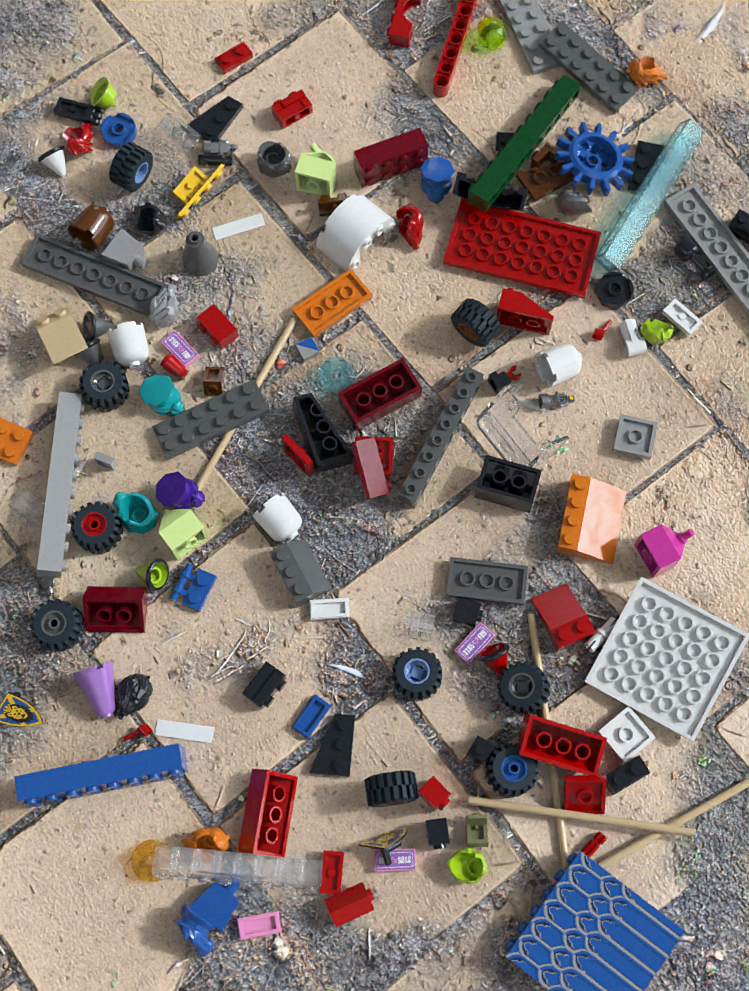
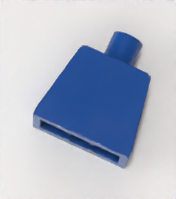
M232 877L224 887L220 883L215 882L192 903L191 907L221 932H224L240 903V900L234 896V893L241 884Z

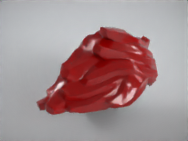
M91 123L77 128L68 127L64 131L63 138L66 141V151L68 154L78 156L93 151L90 149L93 146V143L90 141L94 137V134L91 133Z
M408 204L396 211V217L399 220V233L412 246L413 250H417L420 248L419 244L423 237L424 219L422 212L417 207Z

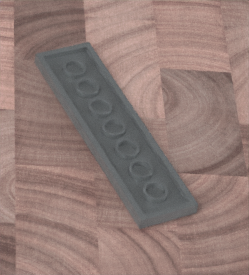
M38 233L21 261V265L25 268L148 317L151 300L167 287L165 283Z

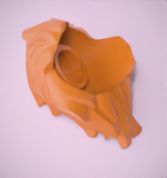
M643 56L640 62L635 58L627 65L625 71L639 88H641L642 84L647 86V83L657 85L658 81L668 78L658 68L654 57Z
M212 826L192 832V835L181 839V842L184 844L183 848L189 849L198 861L208 864L215 857L222 855L228 850L230 836L226 835L219 827Z

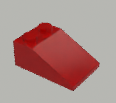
M513 288L502 289L496 316L500 325L545 335L550 334L554 319L553 315L522 292Z
M567 583L531 599L556 652L594 635L595 630L586 612Z

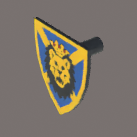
M8 692L0 704L1 723L20 727L43 723L37 709L27 700L21 698V693Z
M407 827L384 832L360 843L359 846L381 849L384 864L386 866L391 865L393 861L390 852L402 845L401 840L407 834Z

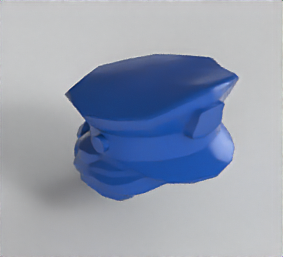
M435 156L426 159L420 167L422 172L421 188L428 195L429 201L438 204L442 201L444 195L449 193L452 187L451 178L455 170L449 160Z
M184 903L180 911L181 917L173 920V922L178 924L182 935H184V940L188 939L191 942L190 944L194 945L197 955L204 957L214 947L213 941L208 939L207 934L209 931L216 929V927L187 903Z

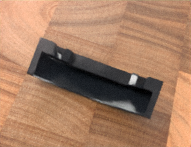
M458 172L452 193L468 200V189L472 184L475 185L477 181H475V178H467L465 173ZM511 187L510 189L505 188L490 207L523 211L529 189L522 187L518 188V190H514Z

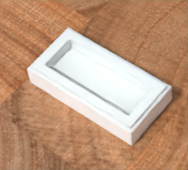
M349 598L309 600L311 621L350 618Z

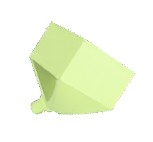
M312 143L309 146L312 152L301 153L295 169L297 190L317 196L328 195L331 198L337 183L336 162L328 153L318 149L317 145Z
M165 509L163 511V518L158 533L177 560L209 538L204 526L191 509H173L170 511Z

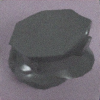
M266 141L262 143L258 149L257 159L260 173L271 178L289 173L292 164L291 153L287 147L282 145L281 142Z

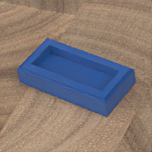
M315 694L292 728L309 739L332 706Z

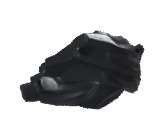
M147 202L145 205L134 207L132 215L135 216L134 226L137 231L150 236H156L168 226L165 214L155 204Z
M135 673L124 678L119 683L117 688L118 706L113 713L115 716H118L119 720H122L124 716L143 709L148 704L153 692L149 675Z

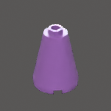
M112 661L73 673L77 684L95 715H101V719L113 716L112 711L116 710Z

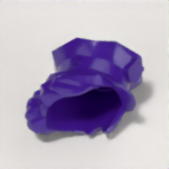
M179 471L165 474L156 484V499L164 507L170 506L174 509L198 508L205 502V495L202 491L198 490L199 487L195 482L185 478Z

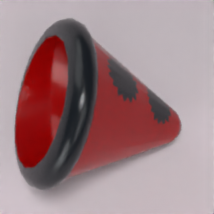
M507 643L490 645L479 653L478 659L499 676H503L502 671L504 669L507 670L509 645Z

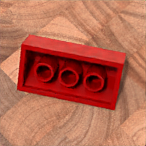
M524 713L519 731L518 754L585 775H597L607 738Z
M252 769L237 852L284 860L298 781L297 776L268 769Z

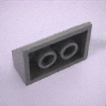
M306 539L289 542L270 551L271 558L297 607L332 590Z

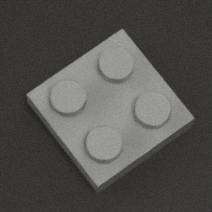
M621 414L613 452L650 460L658 422Z

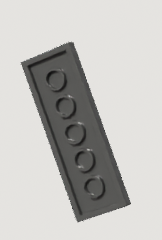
M563 21L539 42L538 46L614 114L639 90L634 83Z
M252 379L152 426L166 459L170 460L268 414L270 410L255 379Z

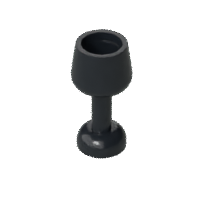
M688 237L684 238L674 248L675 253L682 262L691 260L702 271L700 275L702 281L707 280L717 270L713 265L707 267L696 255L699 247Z

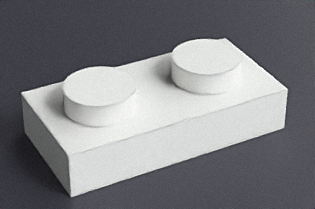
M674 299L662 311V314L688 337L703 323L677 299Z

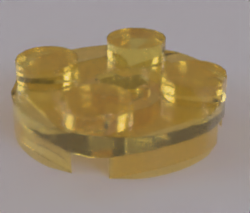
M150 839L140 843L131 855V866L135 875L148 882H158L167 877L174 861L172 850L160 840ZM150 855L153 857L157 856L158 858L154 867L151 864H147Z

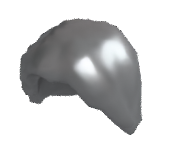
M564 190L559 194V206L565 215L573 217L592 213V208L587 204V199L582 197L583 194L578 191Z

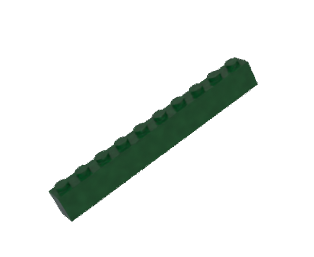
M563 75L560 80L557 79L554 82L552 90L545 93L543 101L541 103L538 102L534 112L528 114L523 125H519L514 137L511 136L508 139L506 147L499 150L496 159L489 162L487 170L480 173L476 184H472L469 187L467 202L486 213L576 100L581 88L580 83L566 75Z

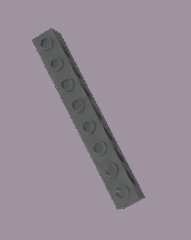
M468 366L466 367L398 493V501L414 509L416 508L483 382V373Z

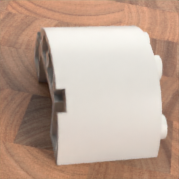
M359 193L358 196L354 194L344 200L325 222V225H327L325 231L319 233L316 247L345 271L350 268L356 269L360 264V252L364 248H368L376 236L381 234L385 236L388 232L391 233L396 227V221L363 194Z

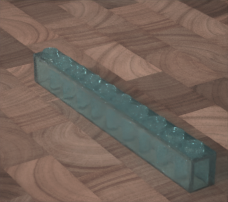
M691 118L679 123L594 259L608 272L618 271L625 265L624 261L627 256L633 252V247L641 239L642 232L650 225L652 216L658 212L659 205L668 196L667 192L676 183L677 176L685 169L684 165L693 156L692 152L701 143V138L705 132Z

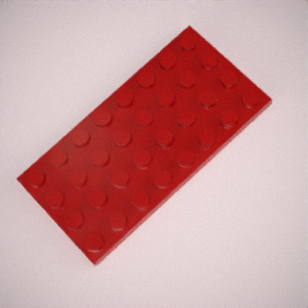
M461 198L444 256V265L585 298L601 232L490 207L485 213L467 202L468 200Z

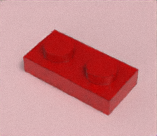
M243 41L217 56L215 62L223 73L226 74L252 59L253 53Z
M323 850L319 893L335 895L341 892L344 852Z

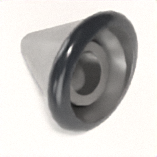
M87 311L84 315L83 333L88 342L106 334L108 329L111 328L113 330L115 327L113 323L93 314L91 311Z
M100 338L87 343V349L73 356L78 357L88 365L91 364V366L95 365L94 362L96 361L101 363Z

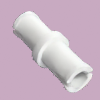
M610 617L601 628H597L595 634L584 643L587 649L591 646L590 652L594 653L603 642L607 641L616 624L615 622L611 626L615 621L614 617Z

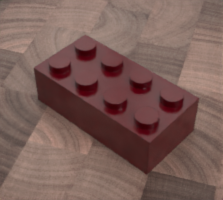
M421 128L353 151L354 171L361 186H372L378 181L388 180L392 176L405 174L409 170L420 168L425 160L428 159V143Z
M401 358L338 392V401L354 428L358 431L421 397L422 387L404 358Z

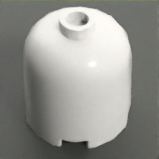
M135 321L117 324V329L113 331L111 328L108 329L107 335L116 362L131 369L140 367V364L149 356L143 323L140 322L139 325H136Z
M562 344L536 353L535 359H538V365H535L541 381H546L548 383L547 387L550 388L576 377L581 371L583 358L581 353L572 345Z
M283 492L280 496L277 494L264 503L265 509L260 513L256 511L253 514V518L275 541L279 542L286 539L291 541L299 534L297 530L302 524L301 516Z

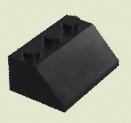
M486 455L474 498L530 513L542 470Z

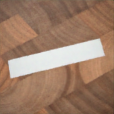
M262 213L214 227L212 230L215 239L219 240L264 226L265 222Z
M158 719L155 735L212 743L215 727Z

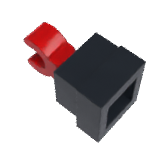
M512 366L507 373L503 371L498 374L494 371L489 374L487 381L497 396L510 388L511 380L520 379L521 373L518 375L512 373L516 370L517 366Z

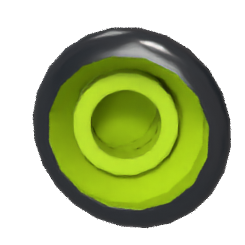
M160 558L139 566L135 570L152 591H158L163 588L169 576L168 564Z

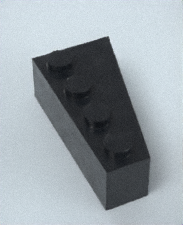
M308 393L294 397L292 408L310 458L313 460L316 474L351 464L354 454L347 448L345 441L339 436L332 422L328 420L324 410L313 394Z

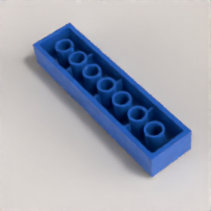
M177 743L14 776L17 801L24 803L25 806L36 807L41 806L43 801L56 803L61 802L63 797L76 799L83 797V793L95 795L103 793V789L115 791L123 789V785H131V787L143 785V781L147 780L152 783L160 782L166 776H171V778L183 777V773L188 772L185 748Z

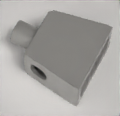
M122 228L101 254L104 260L132 271L136 266L145 269L149 263V260L144 258L145 251L143 246Z

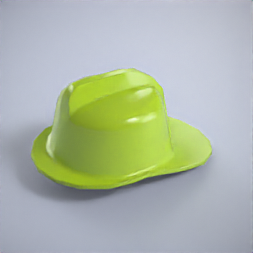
M102 77L94 84L89 98L93 106L106 110L110 106H116L114 100L117 92L110 85L108 79Z

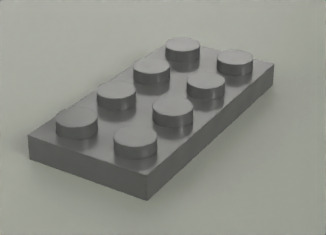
M450 557L446 596L524 606L528 566Z

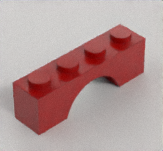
M395 0L394 7L396 10L395 12L392 11L390 19L392 24L388 26L386 36L389 37V44L409 48L413 35V23L405 17V13L413 7L421 6L422 0Z

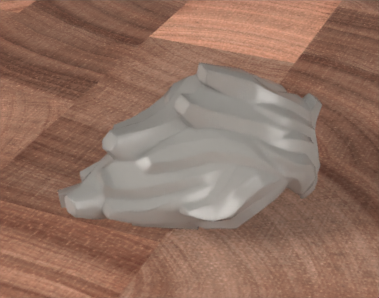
M168 284L150 302L149 319L157 326L158 330L171 326L177 319L178 303L174 290L176 286L174 284Z

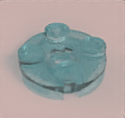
M341 357L327 359L318 369L320 386L326 393L338 394V392L353 385L355 381L354 367ZM334 372H338L339 375H342L341 377H339V379L331 377L334 375Z

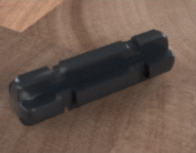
M199 154L198 164L206 165L207 163L212 166L225 164V166H232L233 159L232 156L228 155L222 157V155L206 156V154Z

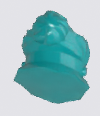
M153 375L143 380L139 394L143 402L148 404L152 411L162 416L167 414L175 416L184 412L181 394L174 387L175 385L169 376Z
M122 491L115 494L113 505L117 509L118 518L122 521L128 532L145 534L156 526L159 513L146 496L135 492L127 494Z

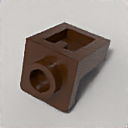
M205 366L202 381L204 395L218 396L223 393L224 367Z

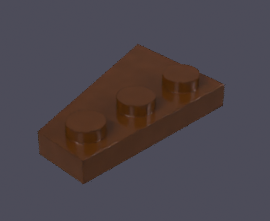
M566 161L550 164L544 168H531L530 171L522 172L521 170L515 175L522 186L529 189L528 194L534 202L570 183L574 178L571 172L562 175L558 173L562 165L566 164Z

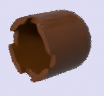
M90 205L71 222L68 232L73 239L77 237L82 242L81 246L94 252L96 249H99L113 230L114 220L107 208Z

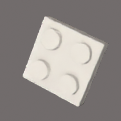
M629 706L598 731L600 736L607 738L606 743L623 764L656 738Z

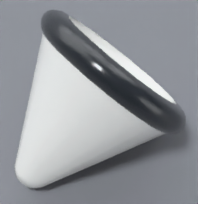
M63 145L45 152L38 158L39 162L61 177L66 175L65 147Z

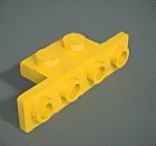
M223 164L219 165L209 178L194 166L173 190L172 194L185 205L174 217L176 220L180 217L184 219L190 212L188 209L190 205L193 204L195 206L201 199L199 195L202 191L206 193L212 186L210 182L213 179L217 180L223 174L221 171L224 167Z

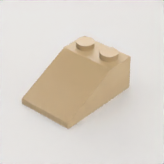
M68 306L59 308L54 313L42 316L34 322L53 364L88 348Z

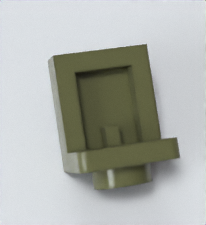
M473 813L466 816L467 848L488 847L486 814Z

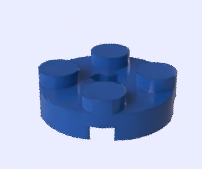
M117 113L115 116L110 115L106 117L101 125L104 141L113 147L121 148L125 143L133 142L137 135V127L134 120L124 113ZM122 128V132L117 133L115 130Z

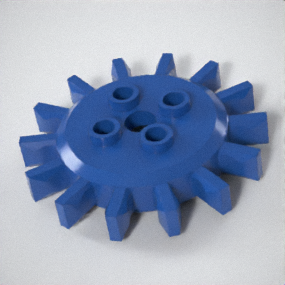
M581 122L578 127L579 135L570 126L567 127L564 135L570 141L559 137L555 146L566 150L556 151L553 157L554 160L566 161V164L562 165L558 173L562 175L571 172L574 175L571 187L578 185L579 181L586 183L587 195L592 193L595 186H600L603 196H607L611 190L609 183L620 191L625 183L619 177L629 181L633 175L632 171L622 167H631L635 161L633 157L622 156V153L628 149L629 144L625 143L617 146L614 140L618 132L613 131L607 137L601 134L602 124L600 123L597 124L593 132H588L585 122ZM589 160H594L596 164L590 163Z

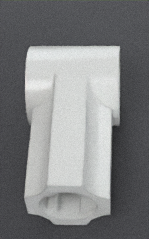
M630 318L621 322L619 328L624 340L623 346L626 356L632 357L646 353L647 345L645 339L640 336L635 319Z

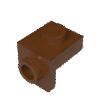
M547 144L539 151L536 150L531 156L530 168H539L546 160L552 164L557 163L558 160L553 158L556 150Z

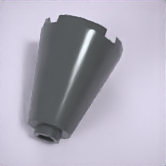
M193 231L187 235L182 258L185 269L191 274H198V276L210 274L215 270L219 261L217 250L202 233Z

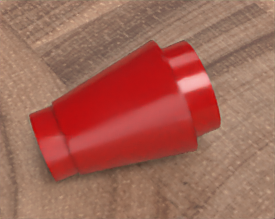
M167 354L160 363L164 371L181 380L189 372L175 355Z

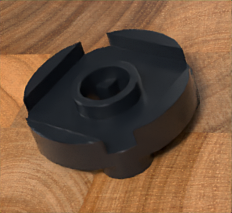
M620 272L604 274L596 286V295L601 305L611 308L627 305L634 291L632 281ZM613 286H615L616 289H619L617 293H613L610 291Z

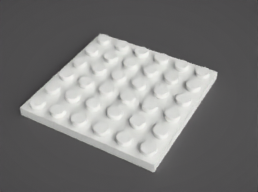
M641 577L584 682L694 742L747 643L749 634Z

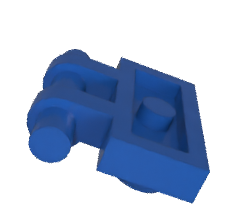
M187 563L179 574L180 578L177 584L171 590L173 592L170 599L177 601L181 595L184 597L182 601L184 606L201 612L217 576L202 569H198L196 575L191 573L194 566ZM187 579L192 581L188 591L183 589Z

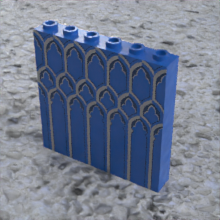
M577 850L575 853L573 851L566 860L568 864L564 870L560 869L554 876L555 883L552 887L548 886L542 893L543 900L539 905L536 903L530 910L529 914L531 917L527 922L523 921L518 927L516 938L514 940L511 938L504 947L506 950L504 955L549 991H645L685 930L583 852Z

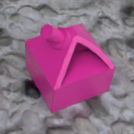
M661 524L639 536L634 546L653 578L676 566L682 558L685 543L694 535L692 529H688L685 532L677 533Z

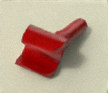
M609 319L602 329L595 328L592 338L601 341L607 328L612 324V320Z
M141 724L137 730L124 736L123 739L127 741L139 734L145 738L152 733V729L147 724Z

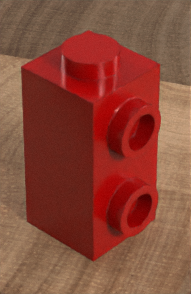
M363 882L324 900L337 928L373 911L372 901L375 899L371 889L366 890Z

